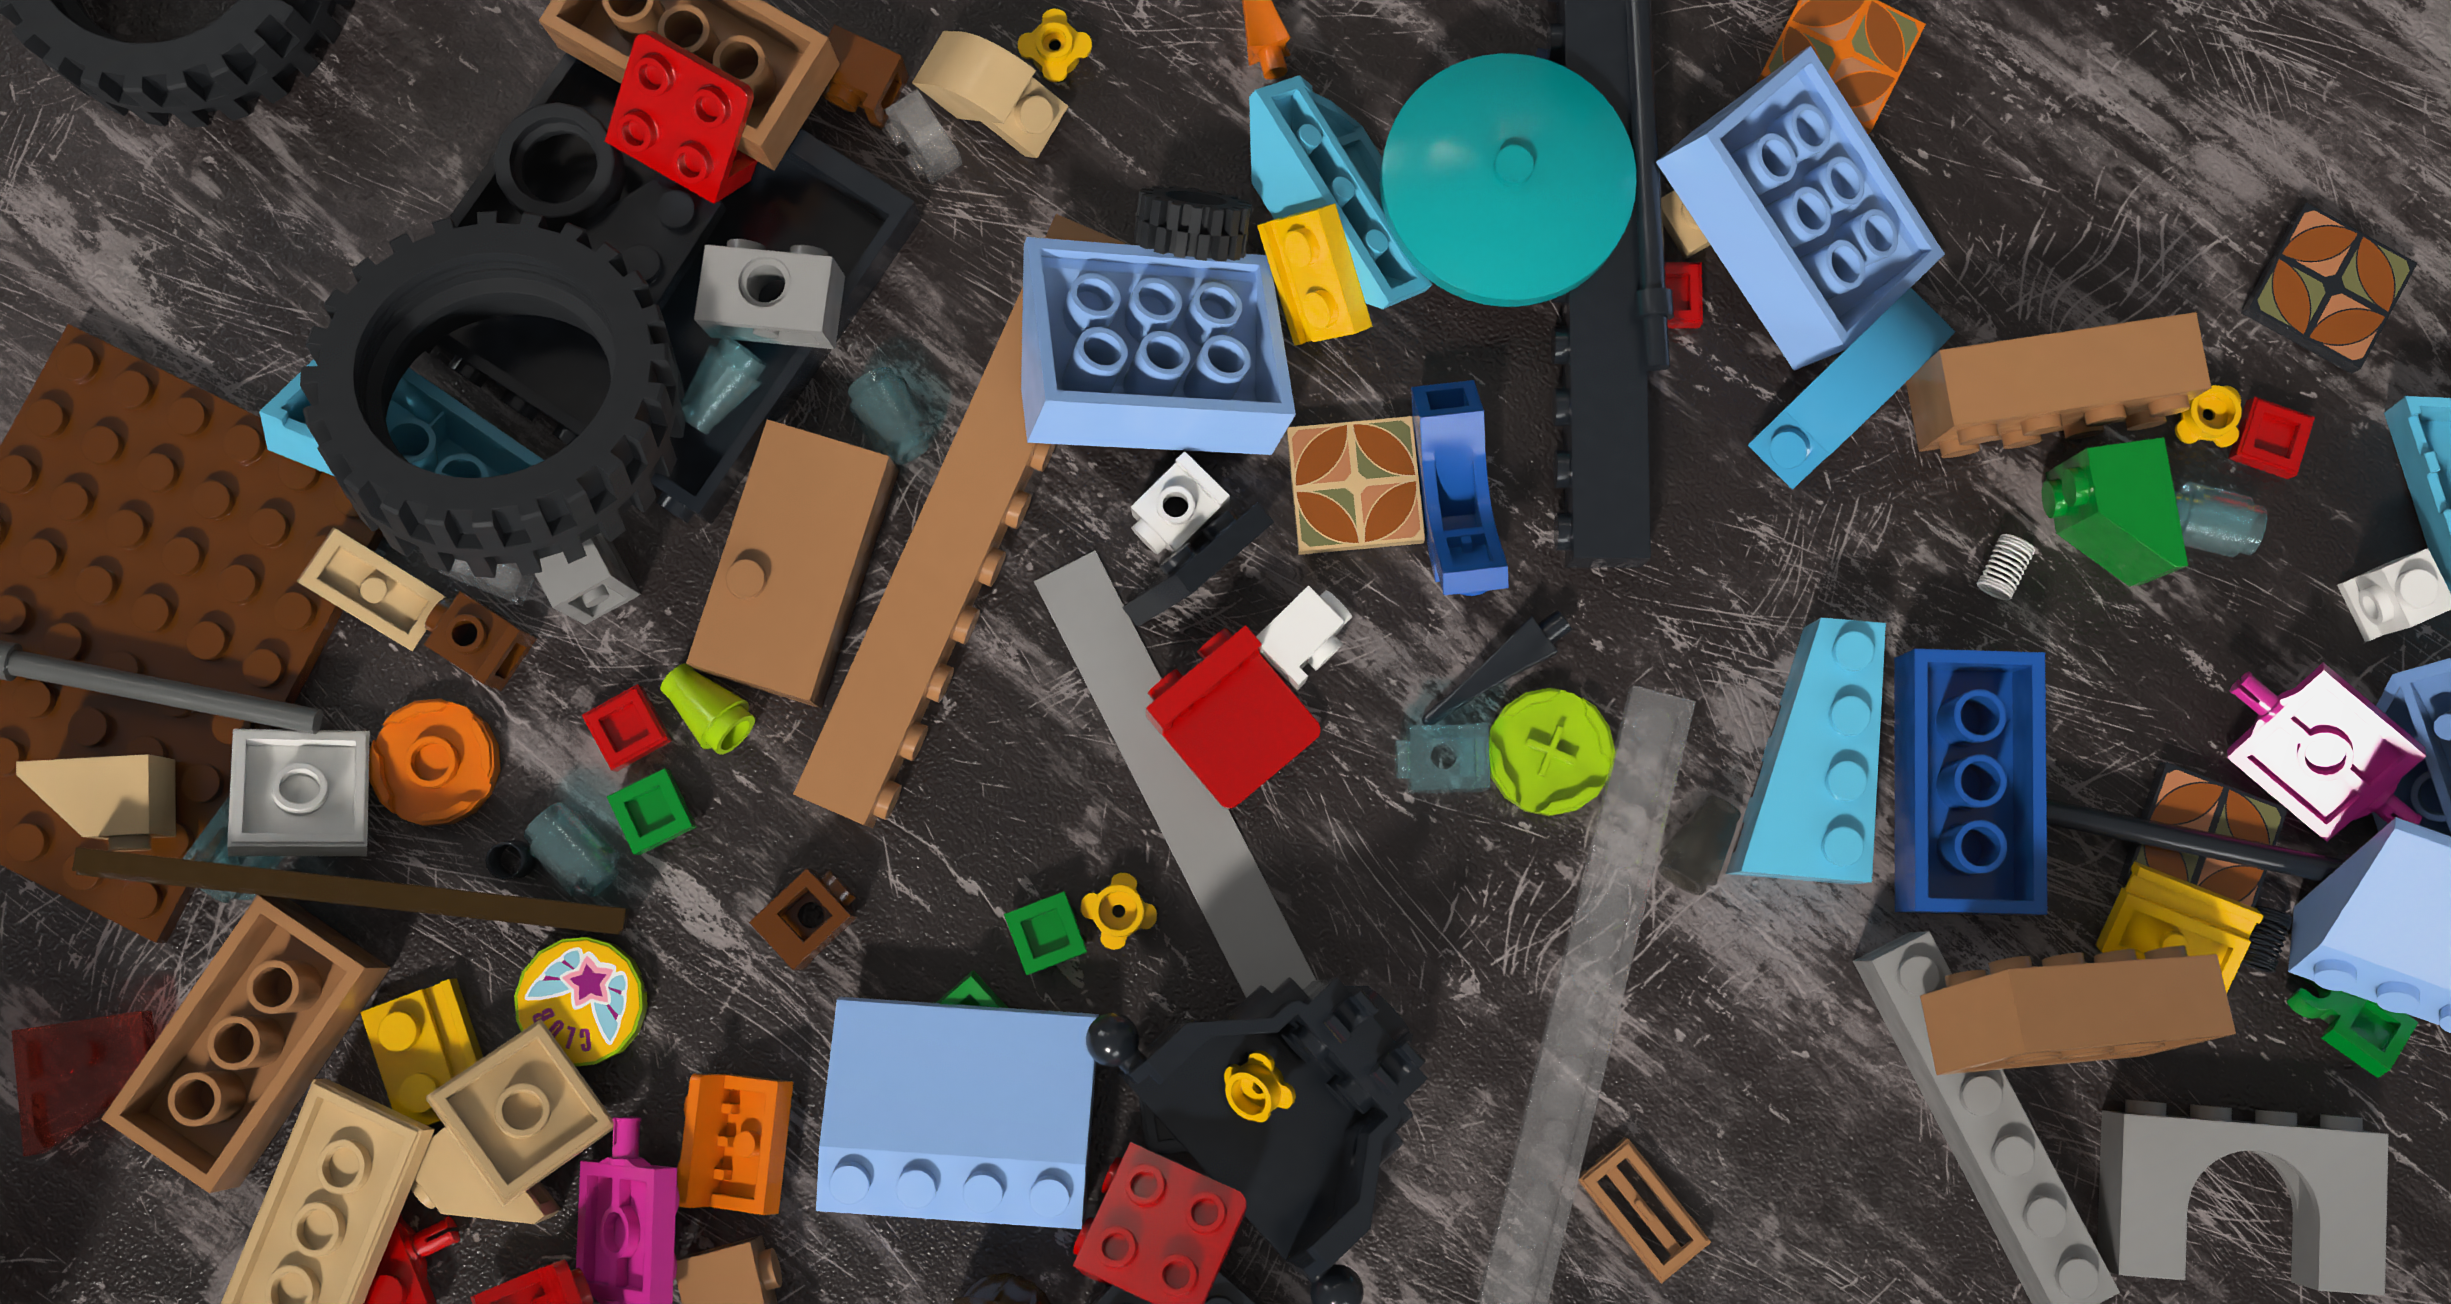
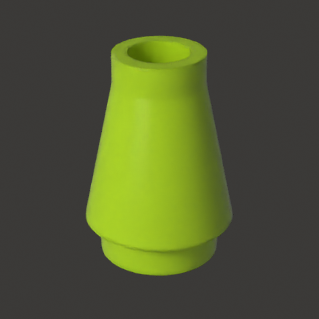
M686 663L674 668L661 684V692L670 699L703 749L712 748L719 755L726 754L743 742L754 726L755 717L748 712L749 704L746 700L699 674Z

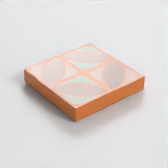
M1798 0L1756 82L1759 83L1798 53L1811 46L1869 135L1926 24L1879 0Z

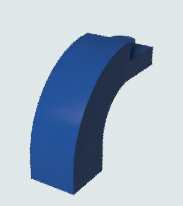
M1469 380L1411 387L1422 513L1435 582H1440L1443 595L1461 594L1475 596L1483 594L1488 590L1509 588L1508 564L1497 533L1490 500L1485 452L1484 409L1475 381Z

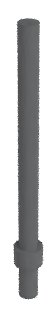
M0 640V680L13 681L19 676L310 734H317L322 724L323 712L321 709L23 651L22 646L18 643Z

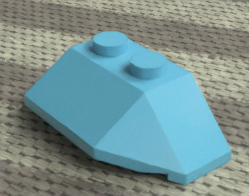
M1300 75L1256 89L1249 96L1251 181L1274 219L1283 218L1335 203L1366 304L1385 309L1427 291L1432 286V281L1412 265L1400 249L1387 224L1380 194L1382 156L1363 126L1331 100L1314 93L1312 85Z

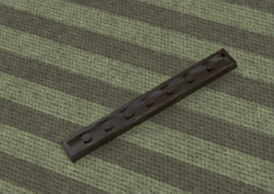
M77 847L72 871H76V875L612 934H622V931H626L629 912L628 908Z

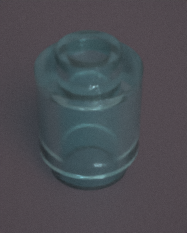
M881 367L864 374L852 383L847 391L852 400L849 409L874 452L890 456L897 465H902L917 459L929 448L927 440L932 436L934 428L904 377L895 376L890 367Z
M2190 481L2185 483L2179 492L2175 491L2185 546L2231 558L2239 553L2252 555L2257 550L2265 532L2267 510L2264 506L2254 504L2252 497Z
M563 802L555 803L541 812L524 832V838L531 844L529 853L572 898L584 893L589 897L598 895L619 874V870L615 865L620 858V852L579 809L570 810Z

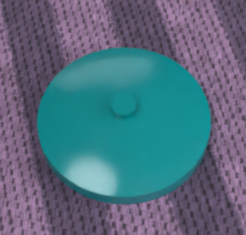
M1499 53L1470 58L1451 65L1427 80L1412 94L1397 115L1387 138L1380 170V194L1387 224L1400 249L1412 265L1434 284L1453 295L1468 301L1498 307H1519L1549 301L1568 293L1588 280L1603 266L1624 234L1632 214L1637 186L1636 164L1629 136L1621 119L1607 99L1591 83L1568 68L1546 59L1523 54Z

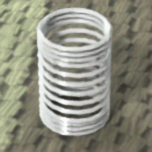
M2002 534L1998 538L1997 545H1995L1996 549L1992 550L1993 555H1990L1991 559L1988 560V565H1985L1986 570L1982 571L1984 575H1981L1980 579H1978L1977 586L1983 592L1995 598L2010 600L2015 590H2017L2016 586L2019 585V581L2022 579L2021 576L2024 575V570L2027 569L2026 565L2029 564V560L2034 555L2035 548L2022 538L2010 534ZM1996 552H2000L2010 558L2016 559L2020 563L2014 562L2004 556L1997 554ZM1994 557H1997L2005 562L2013 564L2017 568L2011 567L2001 561H1998ZM1991 562L1997 563L2000 566L2012 570L2014 573L2008 572L2005 569L1995 566ZM1988 567L1994 568V569H1996V570H1998V571H2000V572H2002V573H2005V574L2009 575V576L2012 577V578L2003 576L2002 574H1999V573H1997V572H1995V571H1992V570L1989 569ZM1987 573H1991V574H1993V575H1995V576H1997V577H1999V578H2002V579L2006 580V581L2009 582V583H2006V582H2003V581L2000 580V579L1994 578V577L1988 575Z

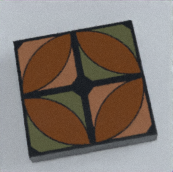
M2306 202L2297 208L2241 314L2352 374L2362 368L2412 275L2417 262Z
M2165 762L2160 763L2157 767L2140 818L2276 846L2288 809ZM2131 842L2118 883L2127 885L2132 874L2130 869L2135 861L2248 906L2255 907L2267 870Z

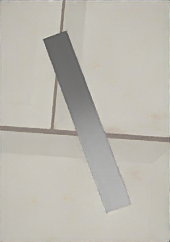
M1093 551L1035 580L1034 583L1245 997L1247 998L1260 985L1272 993L1288 977L1293 979L1304 990L1316 979L1229 809L1222 807L1146 717V707L1153 702L1147 693L1161 680V677L1130 617L1123 610L1122 607L1124 605L1096 551Z

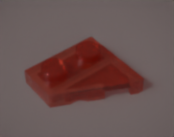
M152 1010L12 1031L23 1156L48 1152L108 1110L155 1043Z

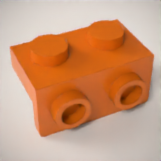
M694 1073L691 1075L689 1090L684 1103L685 1124L681 1158L677 1166L679 1207H714L760 1215L779 1214L794 1082L736 1074Z

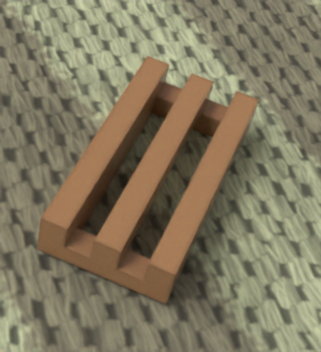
M1624 1137L1615 1144L1616 1147L1607 1154L1604 1153L1595 1161L1596 1163L1592 1167L1582 1171L1575 1178L1655 1279L1662 1284L1708 1246L1711 1241L1632 1142ZM1625 1158L1691 1239L1684 1246L1681 1247L1617 1168V1165ZM1606 1175L1669 1253L1670 1257L1663 1263L1660 1262L1597 1183L1603 1176Z

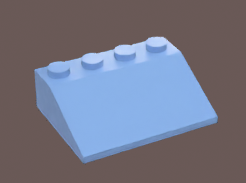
M1811 46L1798 53L1701 124L1656 161L1794 371L1846 350L1945 255Z
M1027 237L1024 243L1021 364V392L1027 443L1272 455L1296 413L1274 280L1267 256L1246 254L1244 258L1236 261L1230 259L1215 261L1211 258L1203 261L1189 256L1185 258L1174 257L1172 253H1156L1154 249H1144L1140 245Z
M2395 817L2294 906L2288 972L2310 979L2324 989L2343 991L2375 1002L2384 1010L2394 1013H2406L2440 1025L2443 1030L2451 1033V836Z
M838 997L819 1144L816 1211L1082 1229L1088 1198L1096 1061L1087 1050L1086 1033L1090 1024L1099 1017V1014Z

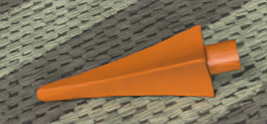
M1242 0L1249 66L1260 62L1265 79L1272 80L1284 76L1288 71L1284 57L1291 55L1286 43L1291 37L1272 0Z

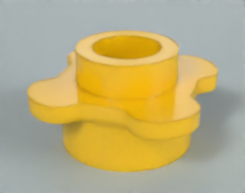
M1060 9L1047 10L1042 16V23L1032 33L1022 34L1018 40L1020 55L1025 59H1033L1035 66L1043 73L1044 78L1050 82L1063 81L1067 74L1076 68L1080 58L1088 57L1092 50L1090 36L1084 32H1077L1067 22L1066 13ZM1052 41H1058L1061 46L1058 50H1051L1049 44Z
M2213 385L2211 389L2189 401L2190 409L2181 412V421L2175 426L2176 436L2183 443L2192 444L2197 440L2213 441L2221 448L2228 447L2235 443L2239 437V430L2236 426L2240 421L2242 413L2241 396L2231 386ZM2205 409L2213 413L2212 420H2206L2203 417Z
M1128 873L1114 875L1110 886L1098 894L1089 893L1085 895L1081 902L1082 915L1085 918L1093 919L1101 931V943L1113 950L1124 947L1127 937L1140 928L1150 929L1153 927L1157 919L1156 908L1152 904L1143 901L1136 890V879ZM1116 905H1122L1125 908V914L1122 917L1118 918L1113 915V908Z
M1256 1050L1249 1055L1247 1063L1241 1066L1232 1064L1225 1070L1226 1098L1232 1109L1247 1120L1265 1122L1271 1116V1112L1278 1107L1288 1109L1295 1102L1296 1094L1294 1088L1284 1081L1281 1071L1275 1066L1273 1057L1265 1051Z

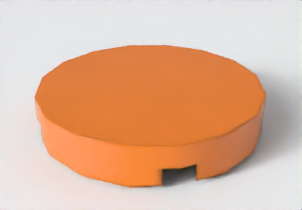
M440 698L414 701L392 712L382 724L384 727L379 732L377 739L372 741L369 750V781L379 802L392 813H396L401 819L423 826L451 825L476 813L492 795L501 770L499 744L489 724L472 709Z

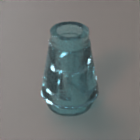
M726 335L723 336L717 346L709 344L681 404L686 421L701 432L709 434L715 425H718L763 383L759 376L767 365L751 351Z

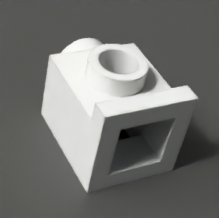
M1184 451L1176 459V463L1131 506L1132 516L1137 520L1131 529L1157 555L1164 548L1173 554L1187 543L1192 545L1202 535L1201 530L1230 507V495ZM1171 497H1181L1187 502L1188 509L1180 517H1171L1163 509L1165 502Z
M2428 548L2392 560L2337 585L2365 642L2382 635L2413 627L2451 610V593Z
M1307 586L1256 636L1262 643L1260 654L1298 691L1308 678V675L1302 668L1309 663L1317 671L1339 650L1343 643L1336 635L1352 618V615L1329 591L1325 590L1319 596L1310 586Z

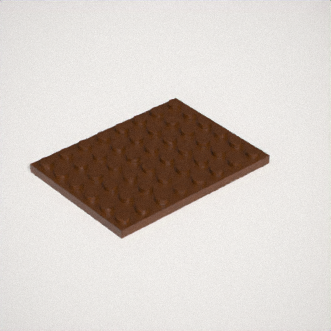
M67 324L0 445V640L18 643L22 646L23 651L294 704L344 611L298 583V578L333 527L373 552L376 551L384 535L380 528L376 531H371L361 520L334 476L269 451L260 417ZM19 676L13 681L0 680V865L155 943H167L196 888L76 875V871H72L76 847L108 851V840L82 837L16 775V762L145 754L175 759L176 837L151 838V850L116 852L210 862L228 829L233 729L281 728Z

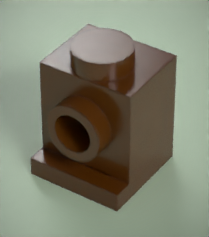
M834 24L828 38L840 65L822 95L832 104L849 112H856L858 106L863 108L870 125L882 130L909 79L902 55Z
M461 591L454 601L448 597L440 600L432 609L425 622V629L431 632L424 643L426 647L464 670L482 684L500 691L503 690L537 639L482 602ZM474 624L477 628V638L472 644L463 646L460 641L471 625Z
M806 868L749 923L792 970H804L826 946L858 917L848 906L857 897L833 871L829 870L821 877L815 870ZM811 903L820 905L824 912L823 921L815 928L808 927L802 919L803 910Z

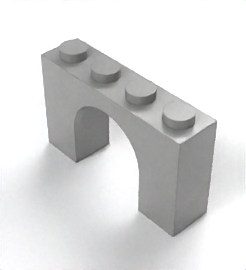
M2125 1099V1112L2102 1110L2097 1250L2109 1272L2123 1276L2185 1280L2187 1211L2189 1198L2197 1179L2216 1160L2231 1153L2251 1151L2261 1156L2276 1169L2289 1191L2293 1212L2291 1283L2318 1291L2385 1296L2388 1134L2364 1131L2363 1118L2320 1114V1127L2297 1125V1113L2255 1109V1122L2232 1120V1108L2190 1104V1117L2166 1115L2167 1103Z

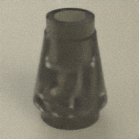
M1708 796L1703 805L1694 812L1660 850V855L1663 859L1658 866L1659 873L1676 887L1691 894L1703 895L1708 885L1713 886L1718 882L1737 827L1736 824L1741 817L1740 811L1724 799Z

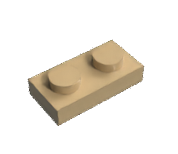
M334 527L297 580L298 583L411 651L414 650L426 632L425 622L428 615L440 600L446 598V596Z

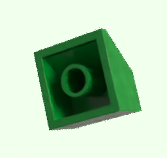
M2164 437L2086 448L2045 473L2047 481H2044L2042 485V504L2046 515L2054 519L2056 534L2129 587L2143 585L2188 566Z

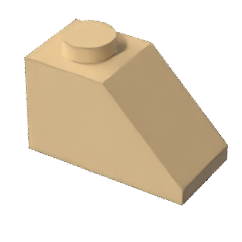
M145 754L16 762V775L82 837L108 840V851L151 850V838L176 837L175 759Z
M446 1127L431 1138L411 1186L412 1192L422 1204L430 1209L436 1207L441 1214L536 1224L553 1217L561 1210L541 1182H538L502 1207Z

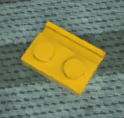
M1335 203L1295 213L1287 217L1276 218L1257 225L1294 346L1310 341L1317 342L1352 335L1373 327Z
M2134 861L2130 869L2132 874L2125 888H2121L2095 945L2103 953L2135 949L2137 959L2139 960L2145 959L2144 953L2147 951L2180 945L2186 946L2188 956L2217 954L2227 994L2250 946L2251 941L2249 937L2256 923L2260 924L2264 915L2254 907Z
M447 979L437 985L415 991L360 1012L392 1109L427 1126L441 1122V1120L427 1102L426 1096L483 1058L457 979Z

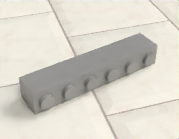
M1930 931L1908 932L1853 960L2031 1303L2100 1304L2119 1294V1289L2003 1069L1936 1075L1920 995L1946 988L1945 976L1952 973Z

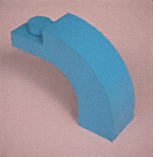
M1909 288L1756 436L1748 446L1793 490L1909 380L1956 331L1912 288Z

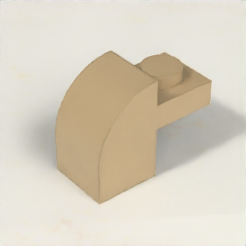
M961 31L942 32L912 82L957 119L981 121L1025 157L1031 158L1039 157L1069 107L1032 77L1036 70L1026 62L987 39Z

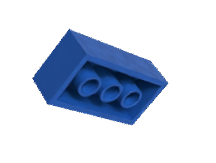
M1913 649L1895 657V912L2000 916L2047 915L2045 652Z

